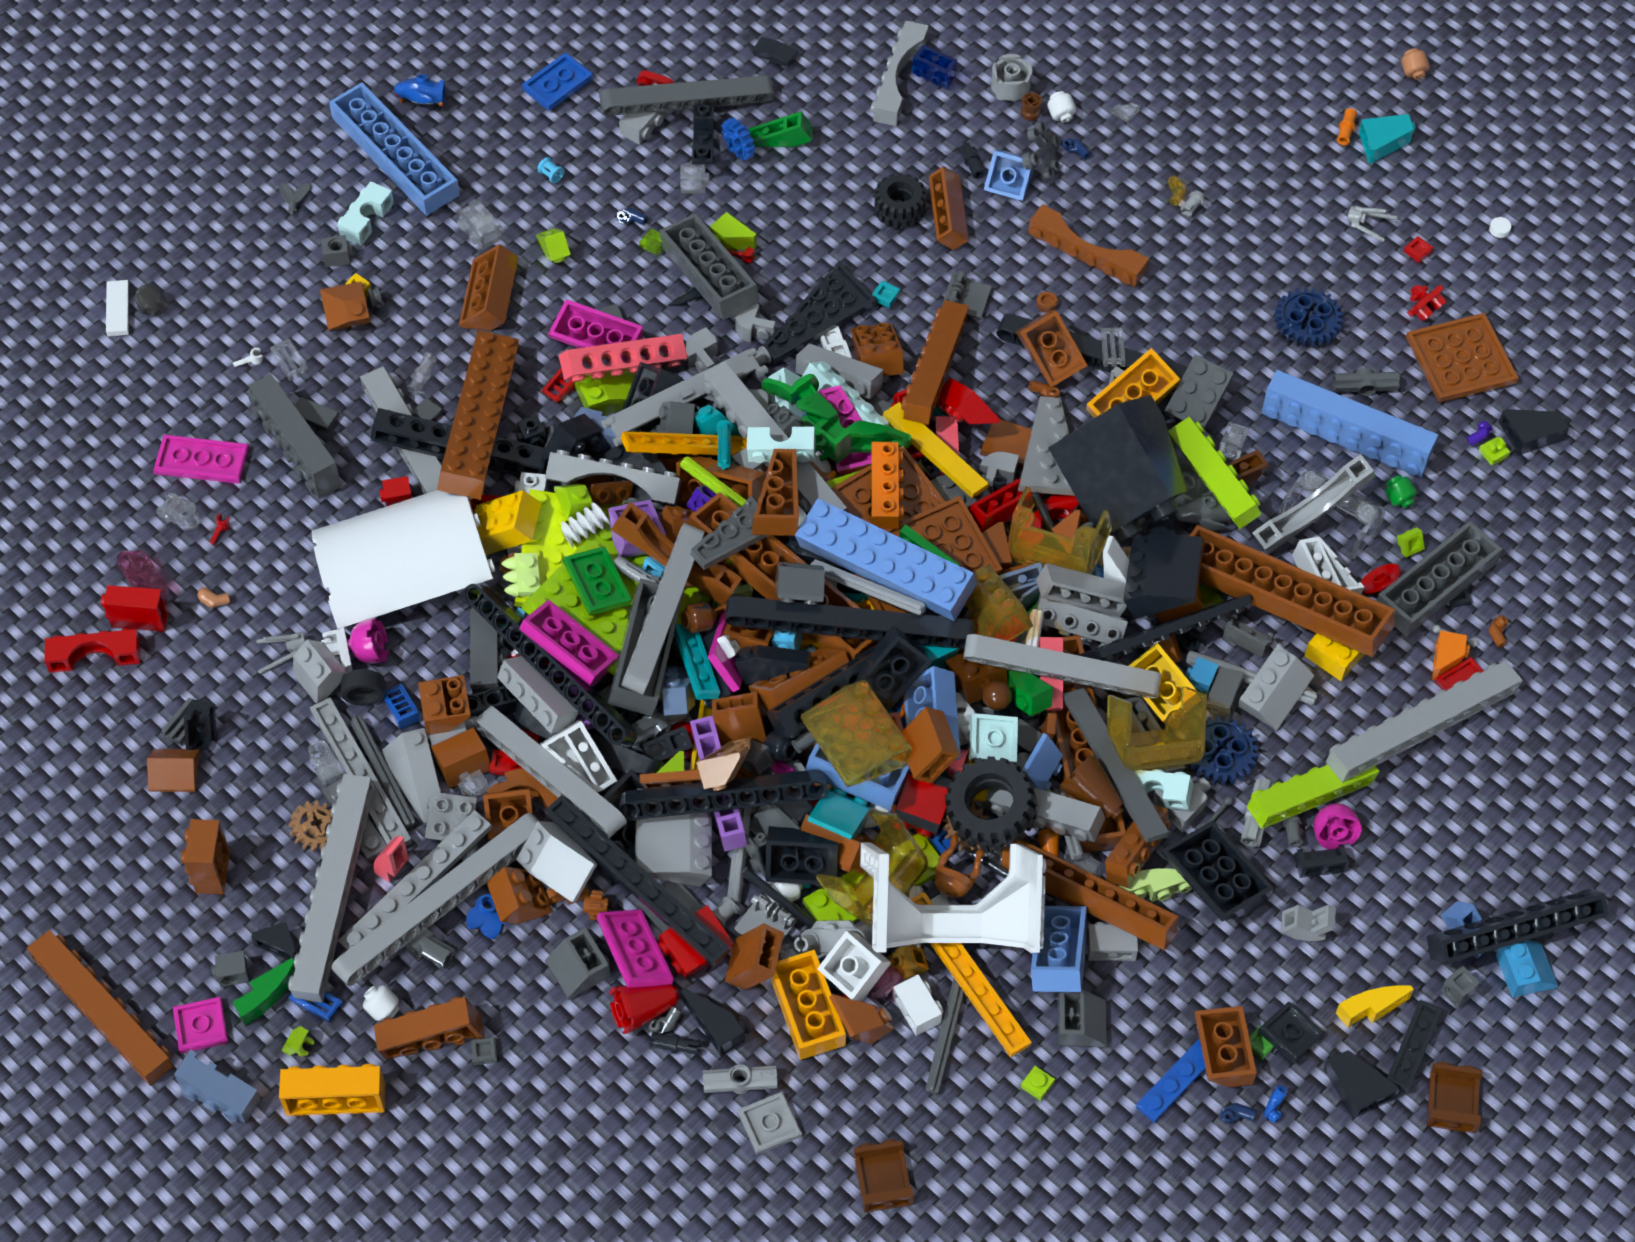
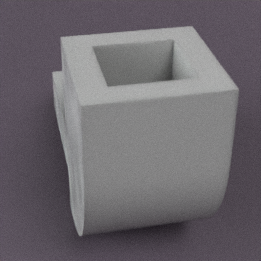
M755 304L735 314L736 332L746 342L751 343L753 336L763 340L769 339L775 332V321L759 318V304Z
M707 327L692 334L686 342V363L688 368L696 366L697 371L700 373L715 366L711 357L718 354V341Z
M994 452L982 460L979 475L989 483L987 490L990 494L993 492L994 477H1005L1007 484L1014 481L1019 455L1007 452Z
M1296 905L1282 911L1281 933L1297 940H1325L1326 933L1335 929L1336 908L1326 905L1311 911L1301 905Z

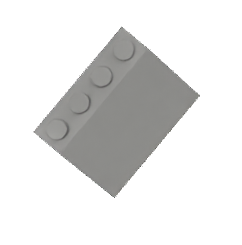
M697 796L695 798L703 799L704 797ZM673 799L672 801L679 802L681 800ZM712 812L636 820L635 862L654 879L701 887L712 876Z

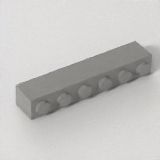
M1033 787L1037 799V816L1035 820H1032L1034 826L1050 828L1061 835L1065 833L1073 835L1081 841L1089 840L1095 842L1105 821L1101 807ZM989 788L985 802L972 801L971 804L975 803V809H987L995 815L1002 816L1010 809L1013 797L1004 789Z

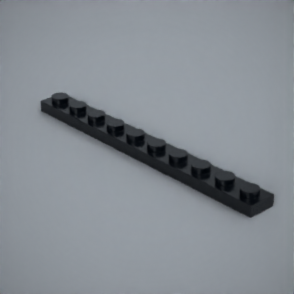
M562 795L545 809V815L712 967L730 952V947Z

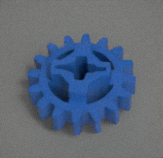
M735 117L724 121L721 125L723 128L721 132L723 133L728 150L735 153L736 157L742 161L753 157L755 146L753 145L754 141L750 136L749 129L745 125H741L740 120L736 121Z

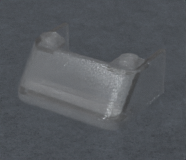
M1306 471L1302 473L1284 496L1280 514L1288 511L1304 490L1314 493L1332 477L1321 471ZM1357 491L1336 505L1366 525L1356 538L1351 555L1353 559L1357 557L1378 529L1385 516V510L1380 504Z

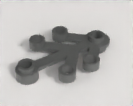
M1039 122L1034 125V128L1027 131L1029 140L1033 141L1039 149L1034 153L1023 154L1022 163L1026 170H1030L1039 165V159L1042 157V176L1044 179L1053 178L1054 173L1059 172L1061 169L1059 161L1056 160V151L1059 149L1060 139L1053 132L1048 133L1046 131L1044 122Z

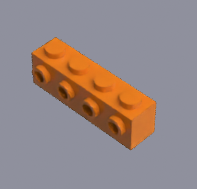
M872 442V524L881 529H899V520H903V507L899 506V501H903V488H899V483H903V469H899V464H903V451H898V442Z

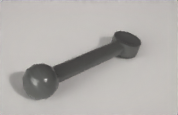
M1226 797L1221 807L1206 823H1202L1200 827L1212 820L1214 821L1228 805L1233 803L1232 797Z

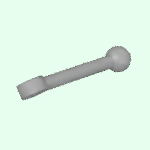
M1440 625L1433 626L1434 633H1439L1440 630L1447 631L1442 629ZM1475 638L1467 639L1466 643L1471 648H1475L1478 641Z

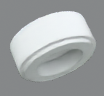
M1503 217L1494 218L1489 227L1490 233L1498 238L1508 236L1511 230L1510 221Z

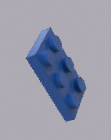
M565 52L524 82L522 90L545 109L551 111L593 80V74Z

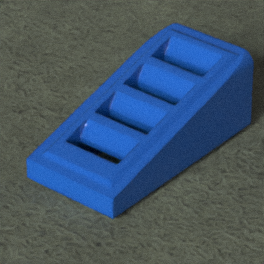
M402 683L385 691L383 699L400 730L421 721L420 713ZM398 692L401 693V694H399V695H397V696H394V697H392V698H389V696H391V695H393V694H395V693H398ZM401 698H404V700H402V701H400V702H397V703H395V704L392 703V702H394V701H396V700H399V699H401ZM404 704H407V706H405V707H402V708H400V709H398V710L396 709V708H398V707H400V706H402V705H404ZM410 710V712L400 716L401 713Z

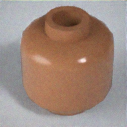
M1418 48L1406 51L1401 59L1402 68L1408 78L1421 79L1425 77V73L1430 68L1426 53Z

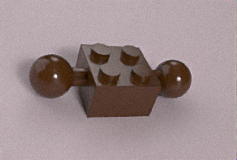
M960 649L954 657L945 659L946 670L954 672L956 692L960 693L968 704L983 699L988 708L997 711L1005 709L1010 704L1012 692L1008 686L1006 668L965 660L963 658L965 649Z

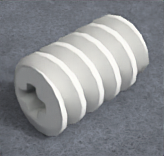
M594 502L591 503L592 511L587 507L583 509L584 516L577 512V520L570 516L568 518L569 525L564 521L561 522V531L572 548L574 547L573 540L579 544L581 543V535L588 539V531L596 534L595 526L603 530L604 521L610 525L602 509Z

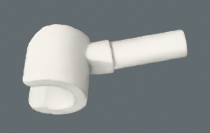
M253 348L250 356L233 362L234 367L250 362L254 365L261 364L263 360V355H260L261 349Z

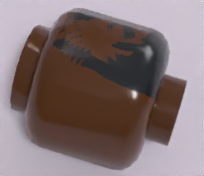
M706 602L689 604L681 613V623L691 633L711 630L716 621L715 610Z

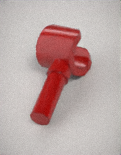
M750 247L744 252L727 249L732 256L741 258L746 264L752 262L756 257L752 255L755 251Z
M222 514L216 516L217 528L209 541L210 544L214 545L220 533L230 528L229 517L222 521Z

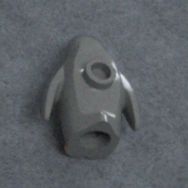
M1212 492L1198 496L1189 503L1178 507L1179 509L1176 511V517L1181 524L1189 522L1211 531L1224 529L1226 525L1223 523H1230L1232 520Z

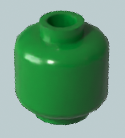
M1398 475L1386 483L1385 494L1393 506L1399 507L1402 505L1403 508H1406L1415 502L1413 498L1416 497L1418 492L1409 477Z

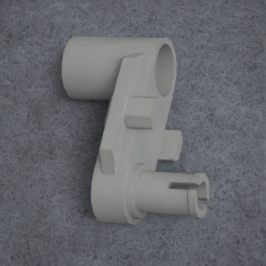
M851 920L816 921L812 928L805 930L800 937L795 939L794 947L799 952L815 950L818 959L827 957L846 931L862 935L863 939L872 946L873 925L866 923L856 927Z

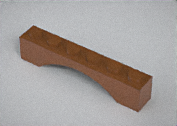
M1043 204L1029 221L1028 233L1033 237L1041 239L1052 247L1082 260L1087 265L1119 279L1124 284L1135 288L1148 270L1149 258L1132 249H1107L1086 242L1069 229L1059 212Z
M629 502L611 530L666 567L674 543L658 529L647 513ZM694 560L687 582L723 605L732 595L742 578L724 565L714 564L703 570Z

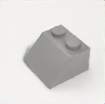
M307 639L293 655V675L316 704L326 700L341 683L343 675L347 673L324 642Z

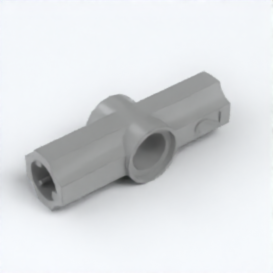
M1265 778L1256 779L1252 794L1259 789L1264 791L1274 783ZM1247 809L1244 817L1246 821L1240 842L1246 847H1259L1264 828H1260Z
M739 1064L731 1069L703 1070L704 1093L733 1091L736 1094H744L749 1090L777 1088L776 1066L746 1067ZM741 1076L746 1080L744 1082H736L734 1079Z

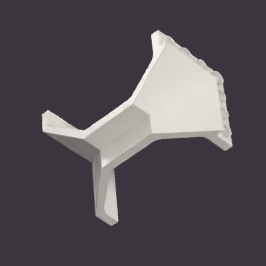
M861 843L860 867L874 878L872 949L875 952H886V948L918 943H987L1021 947L1030 953H1040V949H1043L1045 876L1042 873L1046 871V861L1043 859V855L1021 844H1010L1008 876L977 904L918 905L888 881L889 854L872 843Z

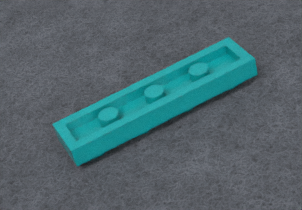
M676 624L674 635L696 700L718 699L720 690L700 633H691L682 624Z

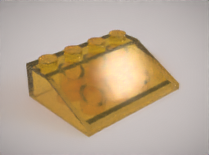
M990 564L978 569L974 573L977 585L964 606L974 611L970 620L976 624L975 634L1010 641L1033 627L1024 606Z
M866 680L843 687L803 713L800 717L847 788L902 768L908 764L912 747Z

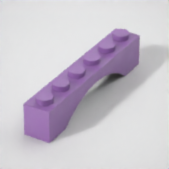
M713 716L690 721L699 760L721 747ZM739 810L714 811L724 852L746 846V836Z

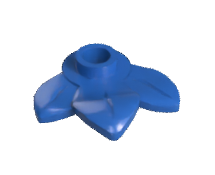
M491 894L480 896L476 901L475 907L468 911L466 917L468 929L480 927L481 932L490 939H495L499 935L502 924H511L500 922ZM483 905H489L491 909H487Z

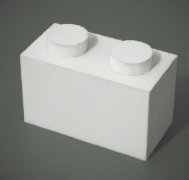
M919 974L894 986L892 995L915 1036L941 1024L943 1013L939 1001H934L931 996L932 992L927 981H922Z

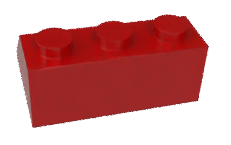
M951 377L943 384L938 402L936 403V406L942 412H946L959 422L963 420L968 424H989L1000 421L996 414L972 389Z

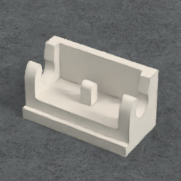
M344 627L323 633L324 640L321 641L324 642L347 673L353 671Z

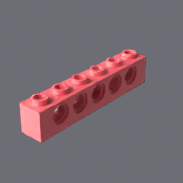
M682 334L566 350L559 354L564 380L572 379L573 382H579L589 376L592 379H599L605 377L604 374L611 373V376H619L624 374V371L629 370L633 374L636 373L640 362L660 369L663 365H668V368L681 365L680 362L687 359V353ZM660 350L664 352V357L660 354ZM641 352L645 355V360L641 357ZM621 355L626 358V363L622 360ZM602 357L606 359L607 366L603 363ZM583 360L588 364V369L584 367Z

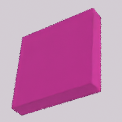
M221 997L173 1007L180 1054L187 1053L190 1049L196 1051L229 1043Z

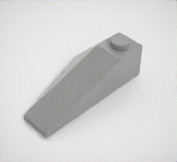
M421 728L401 733L382 749V754L400 791L406 796L414 811L424 825H426L428 815L426 803L430 799V792L441 793L425 729Z

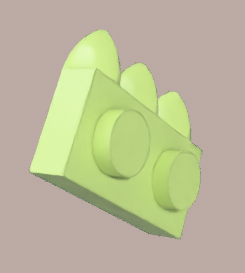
M515 553L514 557H510L502 562L503 566L512 569L503 578L515 583L504 589L509 595L528 597L540 587L537 553Z

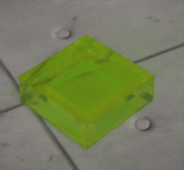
M651 228L639 241L640 247L657 255L662 250L660 233Z

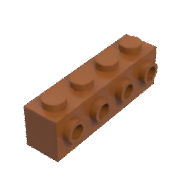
M942 166L928 176L937 241L942 245L955 250L969 241L961 181L959 175Z
M1153 805L1167 830H1169L1168 809ZM1133 821L1105 860L1106 881L1128 888L1163 838L1146 843Z

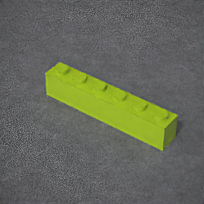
M1188 417L1168 430L1175 445L1239 530L1262 515L1258 508L1261 504L1254 494L1250 496L1247 493L1249 488L1242 479L1240 481L1237 480V472L1231 464L1227 466L1224 463L1227 461L1220 450L1215 451L1214 447L1216 445L1209 435L1205 437L1202 434L1205 431L1198 421L1194 423Z
M1328 764L1321 768L1314 767L1306 774L1301 776L1297 774L1283 783L1277 782L1264 791L1262 789L1255 791L1251 795L1247 809L1260 828L1263 829L1371 785L1380 771L1374 766L1342 783Z

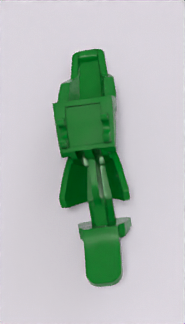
M807 374L793 383L792 387L771 378H766L762 382L763 391L781 397L791 405L796 404L797 409L806 412V415L801 418L803 421L801 426L814 427L815 453L819 450L823 452V455L819 457L820 461L830 457L838 464L851 453L872 452V442H898V447L904 446L906 449L911 446L910 434L887 425L859 420L847 428L842 427L837 411L823 396L817 394L819 381L814 374Z

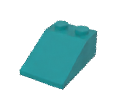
M837 787L827 789V794L819 800L807 821L851 840L862 833L873 806L869 805L868 801L857 796L853 798L846 795V791Z

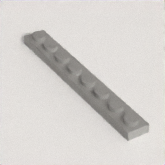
M328 698L311 706L310 711L345 773L371 777L375 788L368 814L386 845L397 836L404 838L406 846L411 844L412 840L332 699Z
M474 810L338 940L339 944L346 950H349L435 884L492 829L491 824Z

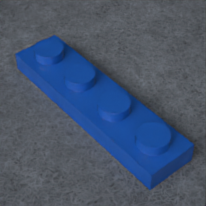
M1200 1039L1136 1104V1108L1153 1123L1206 1070Z

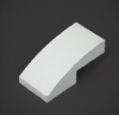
M839 326L819 338L824 349L852 358L846 340H843Z

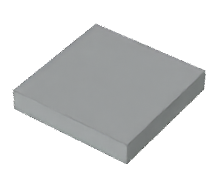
M783 1091L737 1110L756 1155L802 1137L801 1130Z

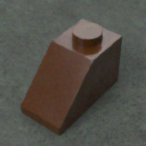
M1258 449L1226 464L1227 466L1230 464L1233 466L1238 474L1236 476L1237 480L1240 481L1242 479L1248 488L1269 467V464Z

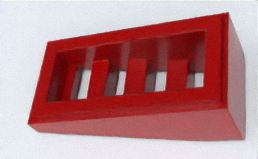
M562 368L557 371L541 390L543 394L557 404L575 389V382L572 379H568V383L563 380ZM557 384H562L564 386L563 389L558 387ZM553 388L559 392L557 396L551 392Z

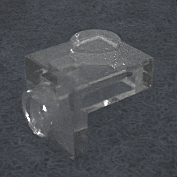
M480 769L471 774L466 771L459 775L460 783L457 785L463 796L468 795V797L476 798L487 792V789L490 788Z

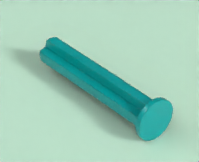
M720 420L716 424V431L718 432V466L721 467V470H725V468H730L731 432L733 431V424L728 420Z

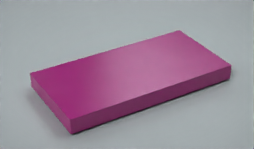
M163 435L153 471L157 475L240 484L250 449L249 444Z
M725 611L721 614L708 659L730 690L735 692L740 689L742 678L735 665L736 655L728 659L717 641L718 638L723 636L727 626Z
M642 909L598 913L596 919L627 988L672 984L674 978Z

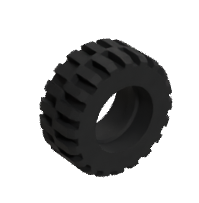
M988 756L985 761H982L981 758L974 759V764L966 763L963 765V771L961 773L956 771L953 775L954 782L948 783L945 803L951 826L957 832L958 837L962 841L967 840L968 845L973 848L977 845L984 851H988L989 847H994L995 851L1002 850L1001 846L1004 845L1010 848V844H1014L1016 839L1021 841L1026 837L1024 831H1031L1033 827L1032 820L1036 819L1037 799L1032 782H1030L1027 773L1021 771L1018 764L1014 762L1010 765L1008 759L1001 757L1000 761H997L995 756ZM989 788H1000L1008 791L1013 797V803L1003 816L992 820L977 818L970 812V804L973 798L981 791Z

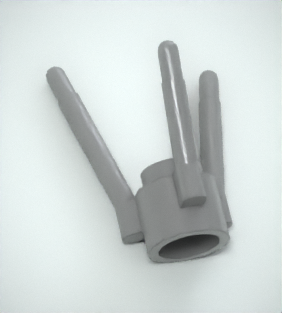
M1351 206L1347 221L1352 222L1351 227L1357 228L1384 242L1385 239L1363 227L1360 223L1365 222L1366 216L1397 220L1398 216L1383 214L1387 212L1386 209Z
M299 632L257 639L256 642L258 644L285 641L287 651L292 650V653L259 669L258 673L262 674L293 658V655L305 642L303 633Z

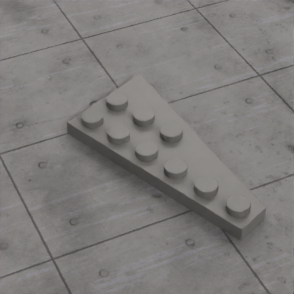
M1043 396L1039 398L1018 491L1074 495L1048 447L1069 435L1061 398Z

